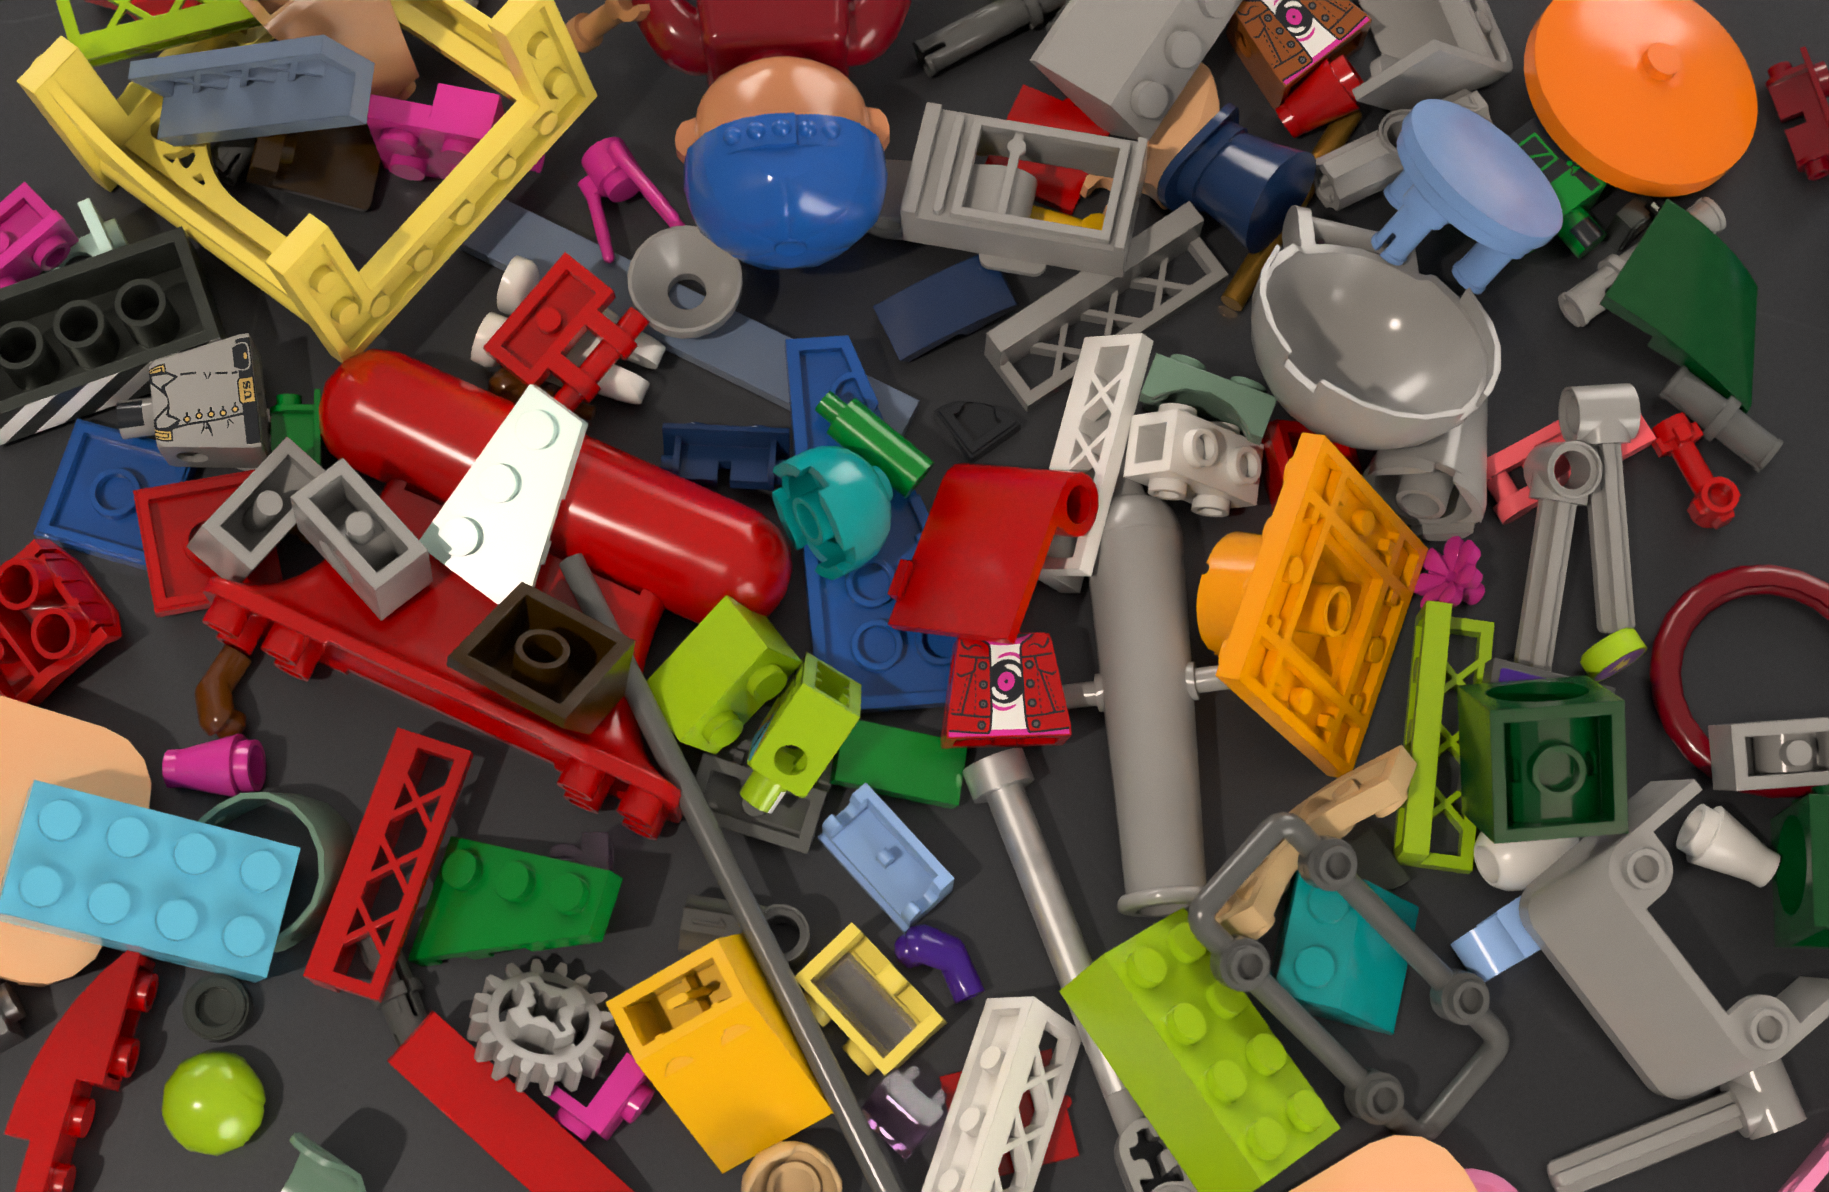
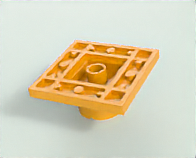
M1301 433L1294 456L1289 459L1285 466L1283 487L1273 515L1266 521L1262 534L1235 531L1224 536L1215 545L1206 562L1209 565V570L1201 576L1197 592L1196 612L1201 639L1209 650L1215 652L1214 655L1219 656V666L1215 676L1327 776L1339 778L1354 769L1428 548L1325 435Z

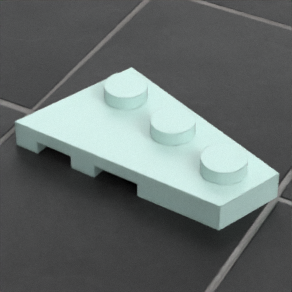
M530 384L419 541L427 548L428 553L498 605L521 581L535 587L541 565H545L552 542L549 540L561 500L566 497L588 423L540 387Z

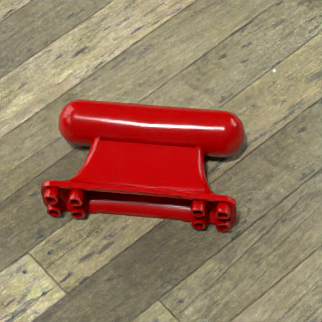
M372 348L346 359L325 382L319 405V429L329 453L338 460L344 458L354 470L386 483L379 497L415 537L420 540L516 403L401 352ZM585 435L566 497L561 500L549 540L552 542L545 565H541L534 588L582 612L559 567V563L564 559L582 553L622 634L635 640L633 656L643 674L654 632L664 609L700 624L727 595L749 610L768 617L787 592L793 570L791 548L780 527L761 512ZM430 553L429 560L433 582L382 621L326 559L303 574L281 582L255 585L220 577H211L203 590V594L210 601L211 605L202 622L218 632L216 636L218 641L236 649L240 653L251 655L262 636L265 640L260 648L276 658L273 665L297 679L308 682L318 662L345 675L353 673L554 765L555 770L561 773L556 784L566 790L563 798L581 809L598 814L607 794L621 800L616 810L617 813L624 817L621 824L632 832L650 840L657 841L666 820L679 823L683 817L679 807L681 791L653 767L645 750L641 729L625 697L618 702L591 734H585L564 729L447 666L448 656L498 604Z

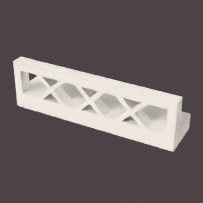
M1143 333L1085 337L1049 470L1075 471L1089 475L1095 482L1098 491L1099 508L1093 526L1085 535L1079 537L1054 535L1038 579L1060 593H1080L1084 576L1092 575L1129 436L1131 416L1134 415L1154 342Z
M1034 996L987 998L921 1192H1033L1082 1041L1077 1028ZM1044 1030L1058 1039L1050 1065L1046 1067L1043 1066L1039 1050V1043ZM1030 1089L1035 1111L1030 1125L1023 1128L1018 1107L1023 1092ZM1010 1151L1015 1172L1010 1187L1003 1190L998 1168L1003 1154Z

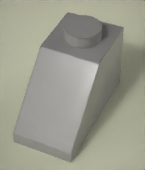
M286 437L200 527L186 547L221 578L242 583L297 524L290 497L325 470L290 438Z

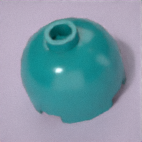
M819 446L803 451L773 468V473L782 478V487L772 492L780 522L796 550L808 544L816 558L822 562L815 569L817 574L833 581L859 568L878 554L886 542L890 531L892 519L890 501L893 498L890 481L879 467L871 466L860 455L839 446Z

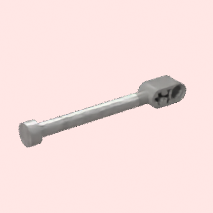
M1012 748L978 760L966 767L962 773L974 803L988 802L1062 989L1090 966L1093 960L1024 787L1034 781V776L1023 749ZM1069 1007L1119 1135L1114 1146V1159L1126 1191L1144 1192L1141 1184L1149 1183L1154 1178L1150 1166L1145 1159L1134 1161L1130 1155V1151L1138 1144L1137 1134H1143L1148 1143L1159 1141L1163 1151L1154 1158L1160 1178L1169 1171H1173L1177 1180L1163 1183L1151 1192H1198Z

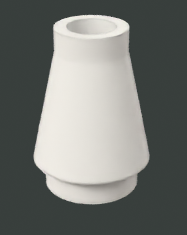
M1705 804L1698 805L1686 818L1676 841L1677 849L1686 853V859L1689 863L1749 881L1759 888L1764 887L1772 879L1780 863V855L1764 845L1722 806L1712 809Z

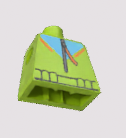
M808 652L801 659L803 663L791 675L750 744L747 764L753 771L739 793L745 801L765 813H773L787 790L798 797H806L860 719L862 685ZM786 745H794L799 748H788Z

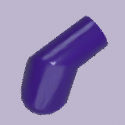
M919 924L909 927L906 934L896 939L894 952L898 961L907 968L918 967L924 964L941 970L955 1004L966 1002L985 992L969 953L960 938L927 924Z

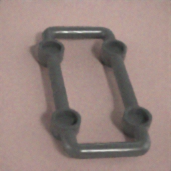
M1279 812L1271 814L1255 828L1195 896L1188 912L1190 930L1196 939L1211 953L1210 968L1214 978L1223 986L1235 991H1250L1346 1086L1344 1091L1345 1104L1352 1115L1369 1124H1384L1394 1135L1418 1136L1433 1142L1499 1067L1508 1053L1510 1044L1509 1033L1504 1023L1488 1008L1490 1003L1488 987L1483 979L1474 973L1461 969H1450L1356 874L1358 861L1356 853L1350 844L1335 837L1318 835L1303 819L1294 813ZM1283 838L1299 853L1298 870L1302 879L1312 887L1332 892L1337 891L1431 986L1430 1003L1434 1012L1442 1019L1452 1023L1470 1025L1483 1039L1482 1045L1418 1119H1415L1403 1107V1087L1397 1078L1377 1068H1364L1269 974V954L1261 943L1243 935H1230L1215 920V915Z

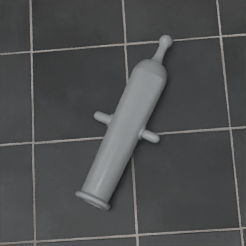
M1127 440L1092 575L1089 576L1099 673L1095 674L1094 681L1064 684L1062 687L1067 709L1097 706L1099 712H1104L1125 887V895L1119 898L1116 908L1119 913L1131 917H1166L1182 907L1189 912V906L1193 899L1207 884L1194 700L1200 699V693L1230 688L1215 676L1219 665L1197 668L1195 661L1191 662L1183 532L1173 509L1164 500L1148 495L1142 484L1123 477L1128 445Z

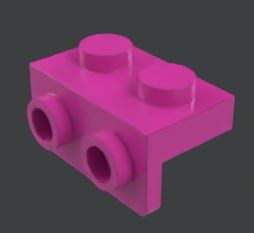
M23 182L0 202V288L38 276L43 271H50L56 268L67 258L71 247L79 241L65 218L57 210H52L26 182Z

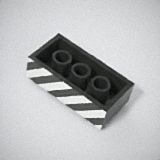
M182 226L0 288V446L115 406L117 402L132 400L150 394L148 368L153 361L227 338L199 255Z

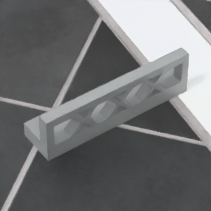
M1190 201L1132 238L1123 278L1081 271L986 333L984 355L1026 412L1073 382L1081 349L1065 347L1067 329L1078 321L1106 325L1104 336L1111 335L1112 326L1125 328L1115 335L1143 333L1145 335L1227 281L1229 274L1200 238L1204 219ZM1187 250L1206 273L1204 277L1192 285L1165 281L1167 264ZM1159 269L1158 280L1146 278ZM1129 288L1155 292L1152 311L1141 318L1115 314L1117 297ZM1162 294L1173 295L1172 298L1161 304ZM1110 301L1108 312L1097 310ZM1060 334L1058 345L1046 343ZM1029 353L1054 357L1053 375L1032 390L1013 367L1014 363ZM1062 359L1074 361L1060 370Z

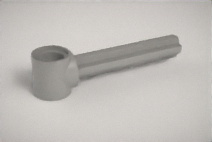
M1630 383L1565 387L1560 395L1558 418L1562 436L1565 441H1580L1590 445L1598 453L1602 462V477L1597 488L1588 495L1587 511L1596 624L1600 633L1610 634L1624 628L1635 627L1621 444L1631 443V440L1638 433L1641 419L1640 402L1636 389Z
M1580 441L1540 444L1528 454L1523 469L1525 482L1530 489L1529 498L1538 500L1514 663L1550 672L1552 670L1576 507L1587 506L1588 495L1597 488L1602 477V462L1598 453L1590 445ZM1562 454L1568 459L1571 467L1570 478L1564 486L1558 483L1554 474L1555 463Z
M1780 1058L1777 1061L1720 1085L1721 1093L1551 1160L1547 1164L1548 1178L1555 1192H1585L1735 1131H1739L1745 1138L1749 1137L1750 1140H1754L1796 1125L1806 1120L1807 1116Z

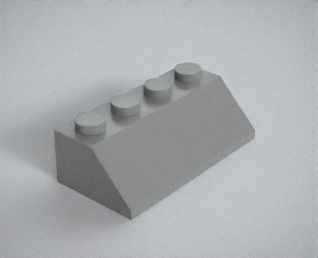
M1070 0L1030 61L1096 125L1111 135L1135 140L1142 137L1148 138L1149 141L1242 0Z

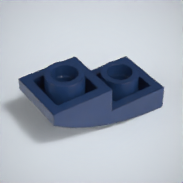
M976 255L907 287L874 305L873 308L899 360L908 363L959 333L967 336L1020 305L1003 272L984 268L979 262V255Z

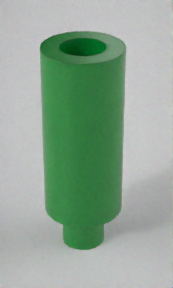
M829 391L815 408V411L831 424L826 434L843 448L860 455L871 466L879 467L888 477L892 488L904 498H907L918 487L935 464L934 461L857 398L846 404L832 391Z

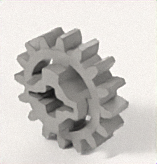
M533 959L530 972L523 973L514 963L507 964L503 980L490 974L485 980L483 992L475 993L469 1015L471 1020L467 1032L468 1040L478 1042L474 1055L477 1062L493 1060L495 1064L491 1078L496 1081L508 1074L517 1077L515 1088L516 1091L521 1093L528 1087L529 1082L539 1083L540 1090L544 1096H551L554 1082L561 1081L571 1092L577 1090L581 1075L591 1079L598 1075L602 1060L608 1059L615 1037L611 1035L615 1020L610 1012L604 1011L605 1002L608 999L606 992L589 994L587 990L591 977L584 974L574 981L567 978V964L560 963L553 973L544 971L540 959ZM508 1007L506 1020L500 1022L499 1015ZM583 1031L584 1039L575 1046L574 1042L577 1033Z

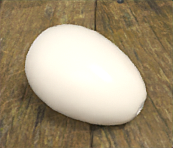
M1480 832L1474 845V860L1481 876L1491 886L1504 891H1522L1579 842V837L1494 844L1484 833Z

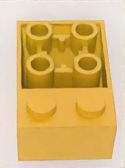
M743 933L718 938L605 1002L638 1066L722 1174L755 1157L758 1152L786 1140L833 1114Z

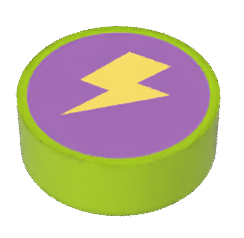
M1624 628L1610 634L1589 648L1581 656L1580 664L1589 678L1595 682H1600L1634 663L1647 651V646L1634 628Z

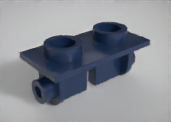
M689 422L686 424L663 423L664 455H661L660 468L703 487H717L719 469H731L730 488L775 491V485H782V478L773 473V468L790 458V428H771L764 425H707L700 422Z

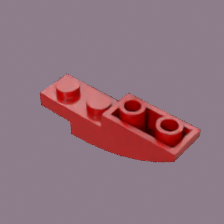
M127 950L103 970L69 1007L52 1030L34 1060L16 1098L4 1132L5 1135L29 1142L15 1192H72L76 1179V1166L70 1163L78 1138L83 1139L88 1134L95 1113V1100L90 1098L92 1087L119 1092L122 1078H129L137 1064L140 1041L134 1038L141 1012L148 1013L155 1001L159 983L158 974L153 973L155 962L141 953Z

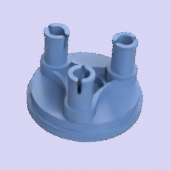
M1425 99L1418 102L1404 118L1402 131L1397 138V151L1404 169L1384 189L1387 201L1398 211L1380 231L1372 236L1371 244L1376 251L1387 243L1389 246L1380 256L1390 264L1401 266L1407 260L1408 255L1432 229L1440 230L1444 225L1451 223L1468 237L1477 241L1464 257L1452 266V274L1465 289L1470 288L1474 294H1482L1486 286L1512 259H1521L1533 249L1545 246L1559 232L1563 223V214L1558 197L1546 176L1527 153L1503 131L1473 111L1449 101Z

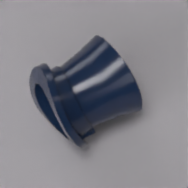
M1228 103L1200 129L1169 163L1159 180L1157 196L1161 204L1172 211L1190 201L1199 213L1207 212L1226 228L1250 254H1256L1268 247L1282 233L1284 220L1290 207L1293 205L1302 206L1315 178L1316 159L1312 153L1278 145L1248 134V130L1239 125V108Z

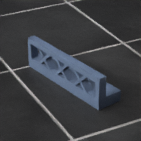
M323 34L130 61L128 80L163 96L157 139L178 147L364 125L367 123L375 63Z

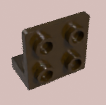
M367 123L364 125L256 137L246 182L365 212L371 205L381 158Z

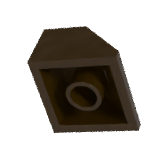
M521 581L448 656L447 666L564 729L591 734L625 695L635 640Z

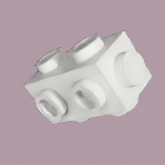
M1165 403L1159 406L1158 412L1131 416L1123 477L1148 486V494L1150 496L1164 500H1183L1191 503V511L1196 514L1208 517H1226L1229 515L1231 508L1257 505L1264 445L1260 444L1259 446L1247 441L1246 437L1239 434L1240 429L1236 425L1218 421L1209 422L1197 417V410L1194 407L1179 403Z

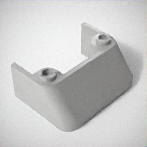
M1358 0L1362 10L1372 19L1370 29L1382 54L1371 62V76L1368 80L1352 90L1358 102L1390 111L1399 109L1412 110L1418 102L1425 99H1444L1465 88L1468 91H1473L1491 85L1513 70L1511 55L1487 0Z
M1695 779L1650 781L1628 800V833L1584 837L1532 881L1523 891L1519 902V916L1526 931L1639 1078L1653 1093L1677 1100L1692 1098L1777 1061L1829 1016V979L1799 976L1776 997L1762 994L1748 995L1725 1011L1647 910L1668 889L1673 875V864L1670 854L1654 831L1703 790Z

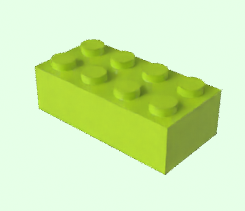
M1182 907L1100 956L1059 990V992L1198 1192H1253L1341 1128L1245 992L1235 991L1223 986L1214 978L1210 968L1211 953L1196 939L1190 930L1188 912Z

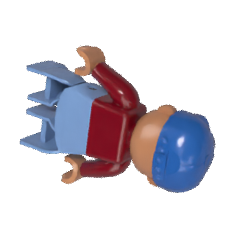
M631 0L633 6L638 4H649L651 11L643 21H637L636 23L654 53L672 69L689 76H706L709 89L700 101L696 118L682 122L675 136L676 154L684 164L685 196L692 218L700 233L734 258L765 270L816 267L836 258L861 239L877 222L884 203L888 177L884 151L890 143V127L886 115L880 109L866 107L857 87L848 79L849 66L865 65L886 52L897 38L912 0H696V7L686 0Z

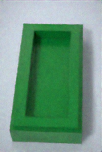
M858 720L833 757L829 784L858 789L866 782L877 794L953 809L959 806L963 780L962 771L965 767L967 748L941 749V737Z

